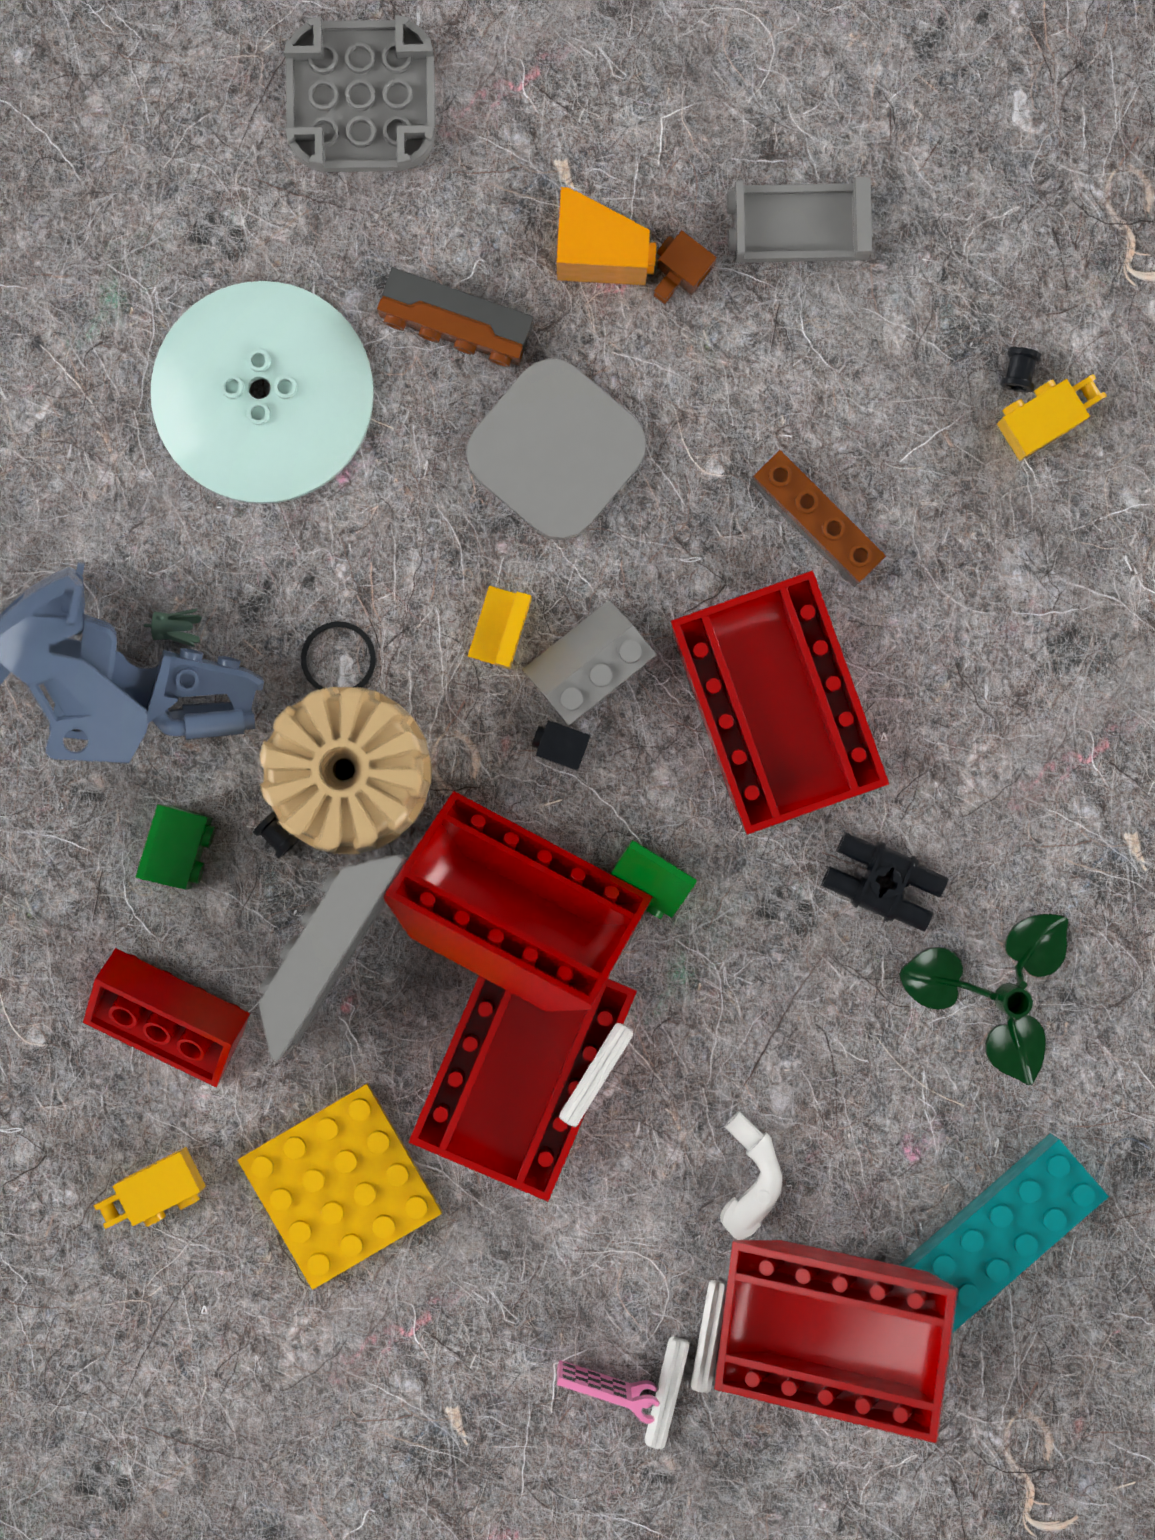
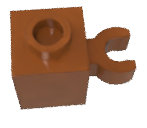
M682 230L675 239L669 236L657 251V254L660 256L657 268L666 276L655 288L653 296L665 305L679 286L693 295L715 267L717 257Z

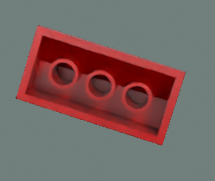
M115 948L94 980L83 1023L217 1088L242 1038L251 1013L208 993L203 988L193 986L173 976L168 971L160 970L140 960L135 955L127 954Z

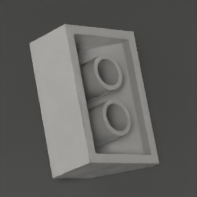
M608 600L522 670L566 725L570 727L655 659L657 654L633 624Z

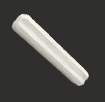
M621 1023L614 1025L560 1112L559 1118L563 1122L573 1127L579 1124L633 1037L631 1029Z
M710 1280L708 1284L691 1379L692 1390L701 1393H709L711 1391L721 1336L727 1283L719 1280Z
M670 1337L655 1394L660 1404L658 1407L652 1406L651 1415L654 1416L655 1420L653 1423L648 1424L644 1439L646 1445L651 1448L663 1449L666 1445L690 1346L689 1342L683 1338Z

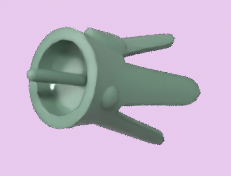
M197 608L175 613L155 611L151 624L145 623L143 626L151 627L153 640H172L195 647L194 643H199L200 638L181 631L192 630L193 624L199 623L202 617L200 615H185L197 611Z

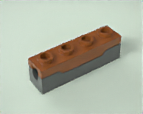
M394 267L391 268L382 298L377 307L379 316L384 318L383 323L391 328L404 331L406 326L418 330V335L421 338L435 343H439L440 339H444L454 343L453 348L469 355H474L475 351L489 355V361L503 367H510L511 363L520 365L523 352L534 326V318L531 315Z
M781 450L752 477L750 483L854 587L886 557Z

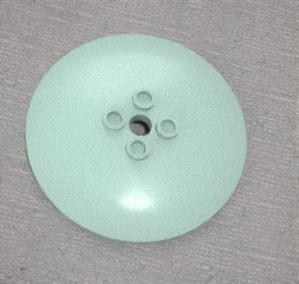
M253 281L234 284L219 289L192 305L174 323L158 351L151 379V406L158 433L172 458L182 470L205 488L221 496L247 503L266 504L293 500L305 496L331 481L346 467L358 451L369 427L373 410L374 386L371 366L360 338L351 324L338 310L319 296L305 289L280 282ZM260 379L268 381L270 383V392L266 397L256 399L251 396L250 387L253 382Z

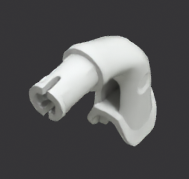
M738 1111L729 1119L724 1127L747 1149L746 1155L756 1163L760 1173L755 1183L738 1199L733 1197L724 1206L720 1215V1221L735 1239L744 1240L758 1230L761 1226V1221L775 1205L781 1193L783 1177L770 1135L767 1132L762 1134Z

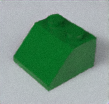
M157 804L135 878L184 890L192 889L193 883L199 884L205 867V863L200 862L204 847L210 848L215 835L216 827L211 826L213 817L173 805Z
M630 840L610 872L611 875L651 895L653 898L646 911L660 920L664 914L671 918L675 915L698 881L633 840Z

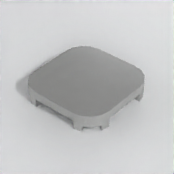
M395 15V20L322 21L321 16L308 18L307 23L295 30L289 40L286 39L284 50L286 58L285 131L289 146L300 163L311 170L322 172H372L412 169L426 160L433 149L436 135L435 60L430 37L427 36L421 27L410 21L409 17Z
M545 359L533 363L523 371L477 425L468 440L466 456L471 474L480 485L482 484L527 522L538 534L549 540H567L579 537L587 531L589 526L633 474L638 471L645 456L646 438L643 427L637 419L578 368L564 360Z

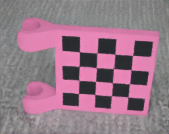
M559 1360L557 1366V1385L629 1408L641 1422L646 1424L654 1422V1416L644 1414L642 1408H651L652 1404L658 1407L660 1404L659 1400L653 1395L640 1396L644 1389L657 1392V1386L652 1381L642 1380L628 1383Z

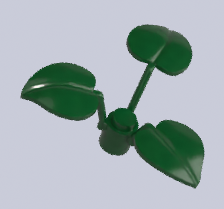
M1038 914L1027 917L1015 924L1006 937L1005 951L1009 957L1018 961L1015 966L1017 983L1002 984L997 988L996 992L960 981L959 979L963 973L961 960L954 952L942 947L928 948L904 965L899 973L901 983L905 991L916 1002L930 1009L940 1010L953 1006L958 997L957 987L994 1000L997 1008L1008 1016L1006 1018L1007 1024L996 1025L988 1034L985 1043L988 1060L1000 1072L1016 1078L1026 1085H1032L1042 1067L1046 1038L1040 1022L1028 1015L1033 1006V999L1031 994L1025 990L1027 983L1024 981L1022 969L1024 967L1032 976L1044 977L1053 974L1060 968L1067 952V927L1069 921L1061 915Z

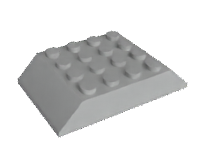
M408 853L347 866L336 871L332 870L320 890L326 893L319 903L311 904L299 923L305 927L299 936L291 937L279 955V958L284 960V962L278 969L275 968L273 972L270 971L258 989L263 994L258 1002L270 1057L278 1062L297 1047L385 905L384 894L410 857Z

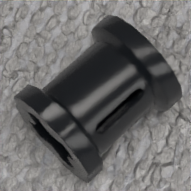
M1009 347L1007 355L1010 357L1007 374L1005 378L1001 379L1000 385L1012 391L1033 392L1035 385L1032 383L1036 362L1040 361L1041 354L1029 348Z
M273 811L254 829L253 833L256 836L261 835L276 850L275 856L280 859L300 839L288 833L278 823L279 819Z

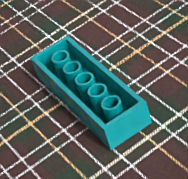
M1050 1133L901 1262L899 1266L930 1272L958 1288L953 1333L1109 1196L1063 1142Z

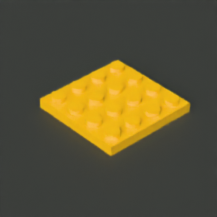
M369 1083L362 1085L237 1159L312 1290L426 1224L443 1212Z

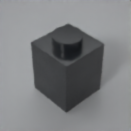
M548 720L546 727L538 726L531 746L537 748L536 757L578 771L591 735Z

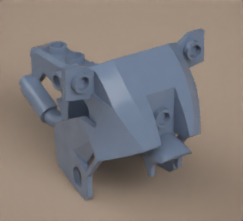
M78 561L76 570L72 567H67L37 582L12 601L0 614V684L10 673H13L28 685L50 722L46 754L51 759L129 763L147 732L148 724L152 721L164 734L169 736H186V740L245 734L244 730L255 729L252 704L256 690H263L264 680L262 676L245 667H240L241 661L238 659L218 656L217 662L202 659L203 652L188 648H181L180 654L163 650L158 665L152 668H139L132 665L121 652L116 651L117 632L115 627L107 621L85 614L83 584L85 563ZM82 634L81 641L69 638L74 635ZM44 684L55 703L54 710L39 685ZM227 694L231 701L182 704V708L168 709L178 701V697ZM63 738L88 740V743L84 749L74 752L65 747Z

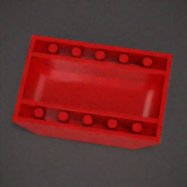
M813 570L670 621L683 667L728 793L746 835L889 785L886 772Z
M455 791L452 792L383 897L411 939L544 1011L591 1009L653 898L651 895Z
M478 976L408 1143L549 1202L585 1116L584 1114L579 1124L573 1127L559 1118L560 1112L616 1023L624 1024L637 990L608 978L590 1010L544 1011L491 981Z
M734 1240L731 1249L714 1390L937 1443L958 1288L927 1271L783 1240Z

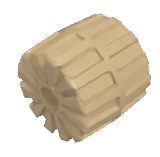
M328 687L310 692L302 701L292 706H287L276 717L274 723L275 730L268 741H263L259 756L261 766L264 767V782L260 783L263 797L272 806L279 819L278 823L288 833L317 850L333 854H361L379 849L396 840L416 821L423 810L432 780V763L427 740L420 726L400 704L377 691L361 687ZM344 759H350L356 769L354 776L348 781L340 780L336 774L337 764Z

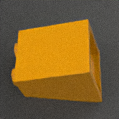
M561 187L556 262L557 280L645 286L647 274L654 275L656 242H649V229L569 187Z

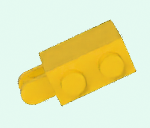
M1094 374L1074 386H1071L1068 379L1063 380L1057 385L1052 379L1034 390L1037 397L1026 404L1022 399H1019L1002 410L1005 416L996 424L1019 461L1091 417L1086 409L1107 397L1105 392L1100 393L1094 383V380H1096ZM1079 390L1082 391L1087 399V402L1084 404L1076 394Z
M184 1147L119 1180L112 1186L115 1194L94 1204L93 1207L95 1211L100 1210L105 1220L103 1223L105 1229L127 1218L132 1226L144 1222L145 1226L148 1227L166 1217L164 1210L176 1204L179 1210L200 1200L198 1193L206 1185L187 1147ZM118 1199L125 1211L121 1214L118 1213L113 1203Z

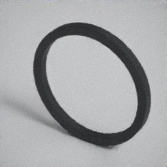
M330 622L315 629L306 639L301 652L302 670L309 683L317 690L324 688L313 679L307 666V653L310 644L321 632L330 628L342 627L358 633L369 648V669L362 681L354 686L363 688L372 677L376 665L375 649L368 635L359 627L347 622Z

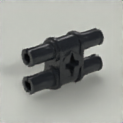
M844 832L836 852L866 865V874L859 879L829 866L821 886L851 899L850 903L855 908L860 906L884 917L886 922H892L896 919L925 932L932 919L933 912L904 899V894L902 893L905 887L907 888L911 885L940 898L946 888L948 878L919 865V860L915 856L910 858L886 847L884 842H877L874 845ZM888 871L890 872L889 879L893 881V886L891 889L885 887L880 892V884L875 882L878 875L885 876Z

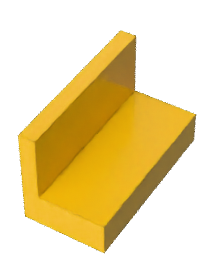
M489 586L467 657L510 670L532 600L531 595L518 591L512 593Z

